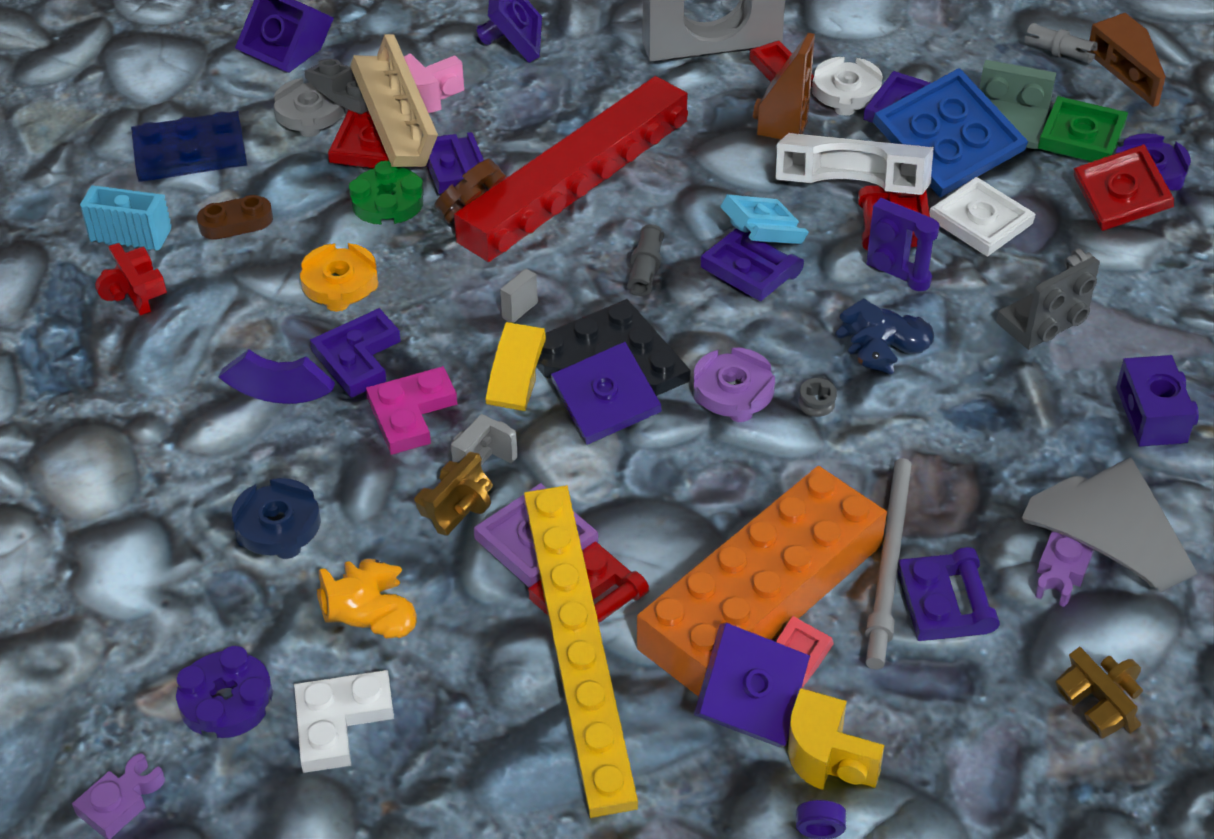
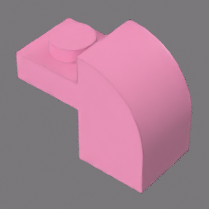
M411 53L404 56L428 113L442 110V99L464 91L462 61L455 55L427 67H424Z

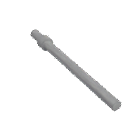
M905 458L897 459L894 465L873 613L867 618L865 632L866 637L869 639L866 665L876 670L884 667L887 643L892 640L895 620L891 613L912 463Z

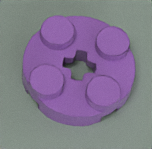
M731 348V353L718 355L719 350L706 354L698 361L694 369V400L697 404L713 413L729 416L733 421L745 422L752 418L753 413L761 411L771 402L775 391V375L772 374L771 364L764 356L745 348ZM736 379L741 380V384L737 385L727 383L734 382Z

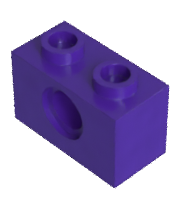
M1173 356L1123 358L1116 389L1138 447L1188 443L1192 428L1198 423L1199 411L1196 402L1191 401L1188 395L1185 375L1182 371L1178 370Z

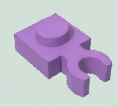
M1052 531L1038 566L1037 573L1042 575L1038 579L1035 592L1036 598L1042 599L1044 591L1055 589L1061 594L1059 606H1066L1070 600L1073 585L1081 587L1094 549L1063 534Z
M142 753L133 756L127 762L125 773L120 778L108 771L72 803L76 815L104 838L111 839L146 808L141 795L153 793L164 784L165 777L162 769L158 766L150 774L141 776L140 774L148 768L146 758Z

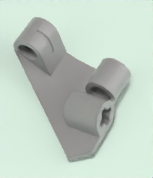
M1131 457L1088 479L1081 476H1073L1032 496L1022 516L1024 523L1063 534L1106 555L1145 580L1150 587L1158 588L1160 593L1197 575L1176 533Z

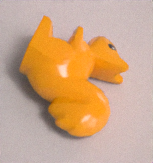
M367 558L359 563V568H357L352 562L347 561L344 563L346 574H343V578L335 581L327 569H319L320 588L317 589V598L325 623L340 622L353 627L371 628L374 634L383 635L386 639L403 638L415 628L417 614L413 604L408 599L396 594H380L382 591L399 586L400 581L396 577L402 572L400 566L389 565L380 560Z

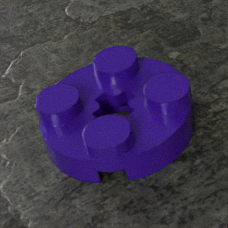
M1145 133L1129 136L1124 140L1123 146L1120 148L1118 146L1115 154L1145 144L1169 190L1177 191L1183 187L1189 171L1191 158L1185 147L1175 141L1173 147L1163 142L1164 136Z
M230 646L223 651L206 655L195 661L192 665L183 668L177 675L176 701L184 723L193 732L201 735V730L215 732L217 738H231L244 734L262 721L266 715L265 708L269 700L272 702L273 689L266 667L260 660L248 655L247 651L240 646ZM232 688V697L224 700L221 695L213 697L221 689Z

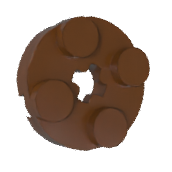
M486 159L462 175L464 179L455 187L453 184L449 186L436 200L434 205L448 224L455 221L454 213L484 194L487 189H491L505 179L506 175L491 159Z

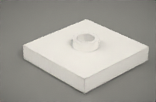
M975 177L931 207L929 211L930 217L937 220L940 227L987 257L1031 226L1036 215L978 177Z

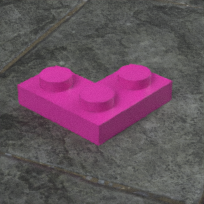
M444 366L366 387L367 400L391 455L431 444L430 432L422 414L458 405L456 391Z

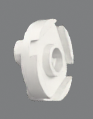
M835 57L825 60L817 66L812 83V94L825 105L833 107L837 114L844 116L852 115L855 110L866 108L881 88L882 72L876 65L864 59L856 58V63L844 62L845 57Z

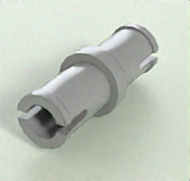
M1032 23L1027 29V33L1034 35H1031V37L1025 36V44L1049 50L1052 52V55L1057 57L1065 55L1085 61L1088 64L1093 61L1095 54L1083 51L1082 49L1097 51L1098 46L1097 42L1072 36L1067 30L1055 31Z

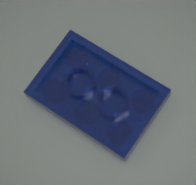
M238 111L217 112L213 115L192 118L183 117L178 120L158 123L148 122L138 126H131L138 182L247 166Z

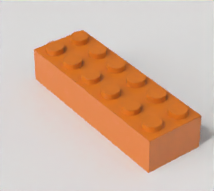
M818 465L637 615V650L699 697L720 624L729 623L774 641L781 635L792 616L799 619L882 546L887 511Z

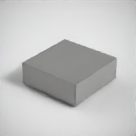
M524 269L500 289L503 319L514 323L538 303L536 273Z

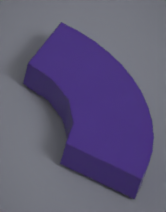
M250 349L222 368L218 376L226 384L245 395L267 402L297 404L316 400L332 392L335 382L307 356L293 362H276L262 358Z

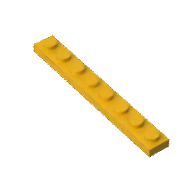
M568 485L524 492L525 506L589 817L595 818L638 810V798Z

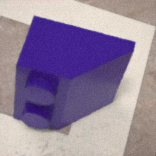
M254 0L235 49L290 73L321 50L334 17L296 0Z

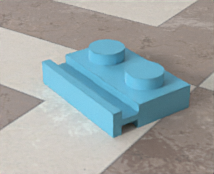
M727 194L720 206L731 218L730 223L735 228L743 232H751L749 235L751 241L802 244L809 233L807 229L797 227L799 221L778 199Z

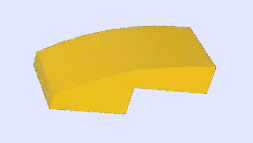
M505 323L485 399L487 405L526 411L536 382L535 369L546 340L545 328Z

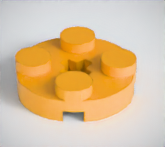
M335 243L320 246L308 253L301 263L300 279L304 294L311 300L326 305L330 311L338 312L345 310L349 304L362 300L375 291L379 285L373 254L357 244L348 243V249H336ZM333 273H336V274H339L340 276H333L332 274H333Z

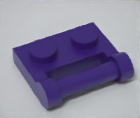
M880 198L873 206L866 265L907 281L908 286L912 290H928L932 280V273L929 271L933 241L937 239L940 226L938 221ZM914 232L918 240L915 261L911 263L909 262L912 233Z
M736 228L701 255V268L760 302L789 278L795 279L801 273L804 266L802 258L795 254L787 255L763 241H751L749 238L750 231L743 232Z
M960 548L949 555L899 560L897 572L917 641L984 635L998 629L1000 621L996 610L989 605L978 572L980 560L974 548ZM961 575L972 609L971 614L961 615L949 576Z

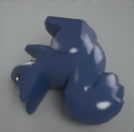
M864 298L840 314L839 318L843 321L842 326L835 332V336L838 338L854 335L850 339L853 344L847 351L851 355L858 354L857 361L859 364L870 369L884 371L888 374L894 373L893 363H896L898 360L889 348L893 345L905 353L919 354L927 350L934 341L932 326L921 317L910 315L901 317L891 310L877 307Z

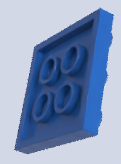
M961 68L876 112L873 123L891 143L934 147L931 184L929 186L940 198L1023 152L1028 144L1027 139Z

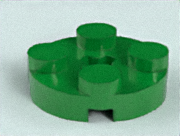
M390 161L377 163L374 169L360 174L349 183L353 212L361 220L371 224L382 225L381 219L394 218V224L402 223L417 215L423 207L424 187L422 178L408 169L392 167Z

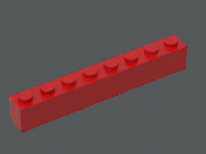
M654 76L454 213L456 242L489 263L503 252L509 250L511 246L525 236L533 233L553 216L561 213L563 209L574 201L585 196L588 191L605 179L610 178L626 164L634 161L647 149L658 144L661 139L675 129L680 128L687 122L688 93Z

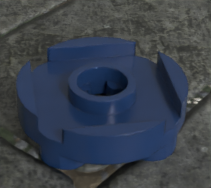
M271 479L270 486H264L258 490L255 484L243 491L232 507V520L238 544L261 555H277L282 559H290L297 556L301 551V547L308 544L314 538L321 524L319 506L314 498L313 491L304 483L293 479ZM279 512L284 513V518L272 521L267 518L268 516L276 517Z

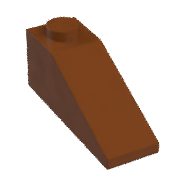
M1126 13L1092 24L1089 41L1097 42L1098 46L1097 51L1091 50L1087 52L1095 54L1094 59L1152 107L1158 106L1166 76L1148 30Z
M807 33L769 84L763 98H757L753 111V119L758 120L757 135L783 139L788 133L803 134L808 123L815 34Z

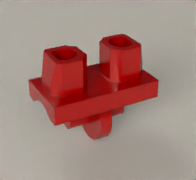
M120 243L108 246L109 252L117 265L115 269L103 270L97 278L95 289L100 298L106 301H121L127 293L140 316L151 312L148 300L167 294L162 274L158 268L153 270L152 261L147 250L143 246L125 253Z

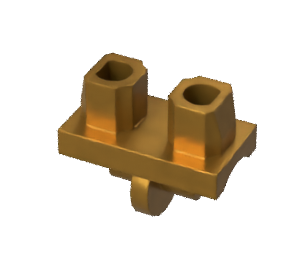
M469 452L459 463L449 461L441 469L439 477L441 482L434 489L423 488L415 496L414 501L421 516L432 519L438 534L448 536L470 511L482 514L490 507L491 500L488 492L493 487V484L482 470V459L479 453Z
M1080 646L1070 653L1069 658L1072 666L1055 681L1057 690L1064 699L1073 707L1090 693L1099 700L1084 715L1090 727L1102 739L1122 727L1130 734L1139 728L1141 722L1135 717L1138 708L1123 691L1125 690L1132 699L1137 698L1143 692V689L1135 681L1141 672V667L1133 659H1127L1118 664L1112 656H1107L1101 662V666L1108 673L1106 674Z

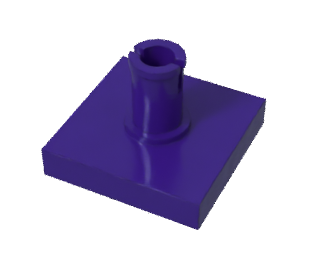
M489 0L487 16L490 20L478 25V29H476L480 40L485 45H490L493 41L505 35L528 63L539 58L542 16L528 0Z

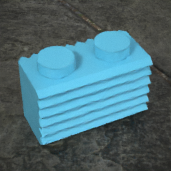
M91 185L80 203L86 230L91 242H104L108 245L120 243V245L125 244L126 247L132 245L134 248L144 246L146 250L154 249L156 251L161 249L171 230L172 224H170L169 212H167L168 207L166 206L165 195Z

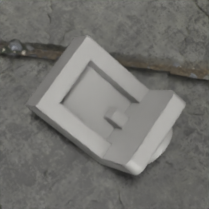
M481 414L465 431H461L455 436L451 444L452 460L459 463L469 452L480 454L482 459L481 466L492 454L512 463L517 458L516 432L504 422L495 421Z

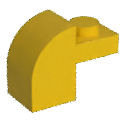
M800 688L791 714L788 740V756L796 773L804 781L821 790L824 789L828 775L839 777L849 784H863L876 788L885 745L842 733L847 701Z

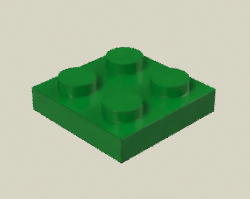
M1057 96L1040 136L1038 149L1051 151L1058 155L1084 159L1088 162L1114 155L1126 124L1128 112Z

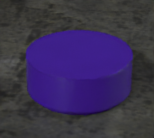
M826 800L804 802L796 808V829L802 835L809 838H836L846 830V809L838 803Z

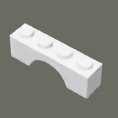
M788 133L777 143L776 180L814 183L828 179H853L877 184L884 191L922 195L931 184L934 147Z

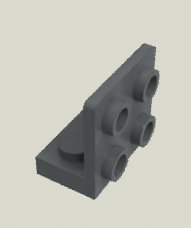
M1092 256L1037 285L1034 293L999 310L996 323L1028 350L1042 342L1052 340L1057 334L1072 326L1080 325L1087 319L1090 313V303L1093 290L1097 284L1096 277L1100 261Z

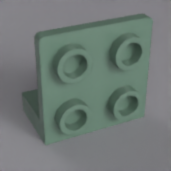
M985 60L979 89L1027 139L1028 144L1026 147L1037 149L1050 109L1056 72Z

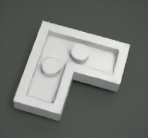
M388 670L294 684L300 759L303 773L351 766L347 726L394 719Z

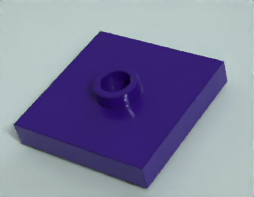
M626 342L551 374L552 382L586 445L662 412L661 403Z
M729 623L720 624L694 715L777 747L786 746L792 710L799 690L802 688L810 655Z

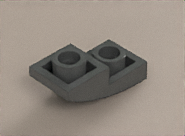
M323 59L319 61L318 65L305 70V78L335 103L359 114L368 111L350 66L340 64V61L337 59Z

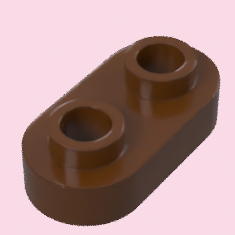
M248 195L244 198L220 203H210L197 214L199 232L208 239H222L259 231L268 227L273 221L270 201L257 195Z

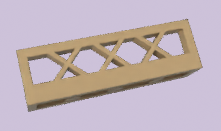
M384 34L377 56L354 55L350 67L391 166L426 167L438 133L395 35Z

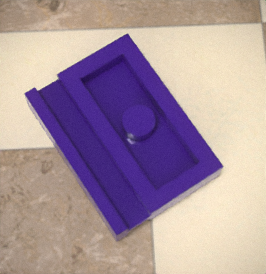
M468 132L467 137L458 138L457 134L438 136L427 162L438 194H442L452 184L455 187L464 179L462 175L484 161V158L472 132Z

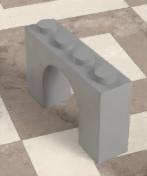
M643 0L642 42L649 61H667L672 58L698 57L718 52H734L741 49L760 47L778 40L782 43L785 0H740L729 14L711 22H697L685 17L684 0Z

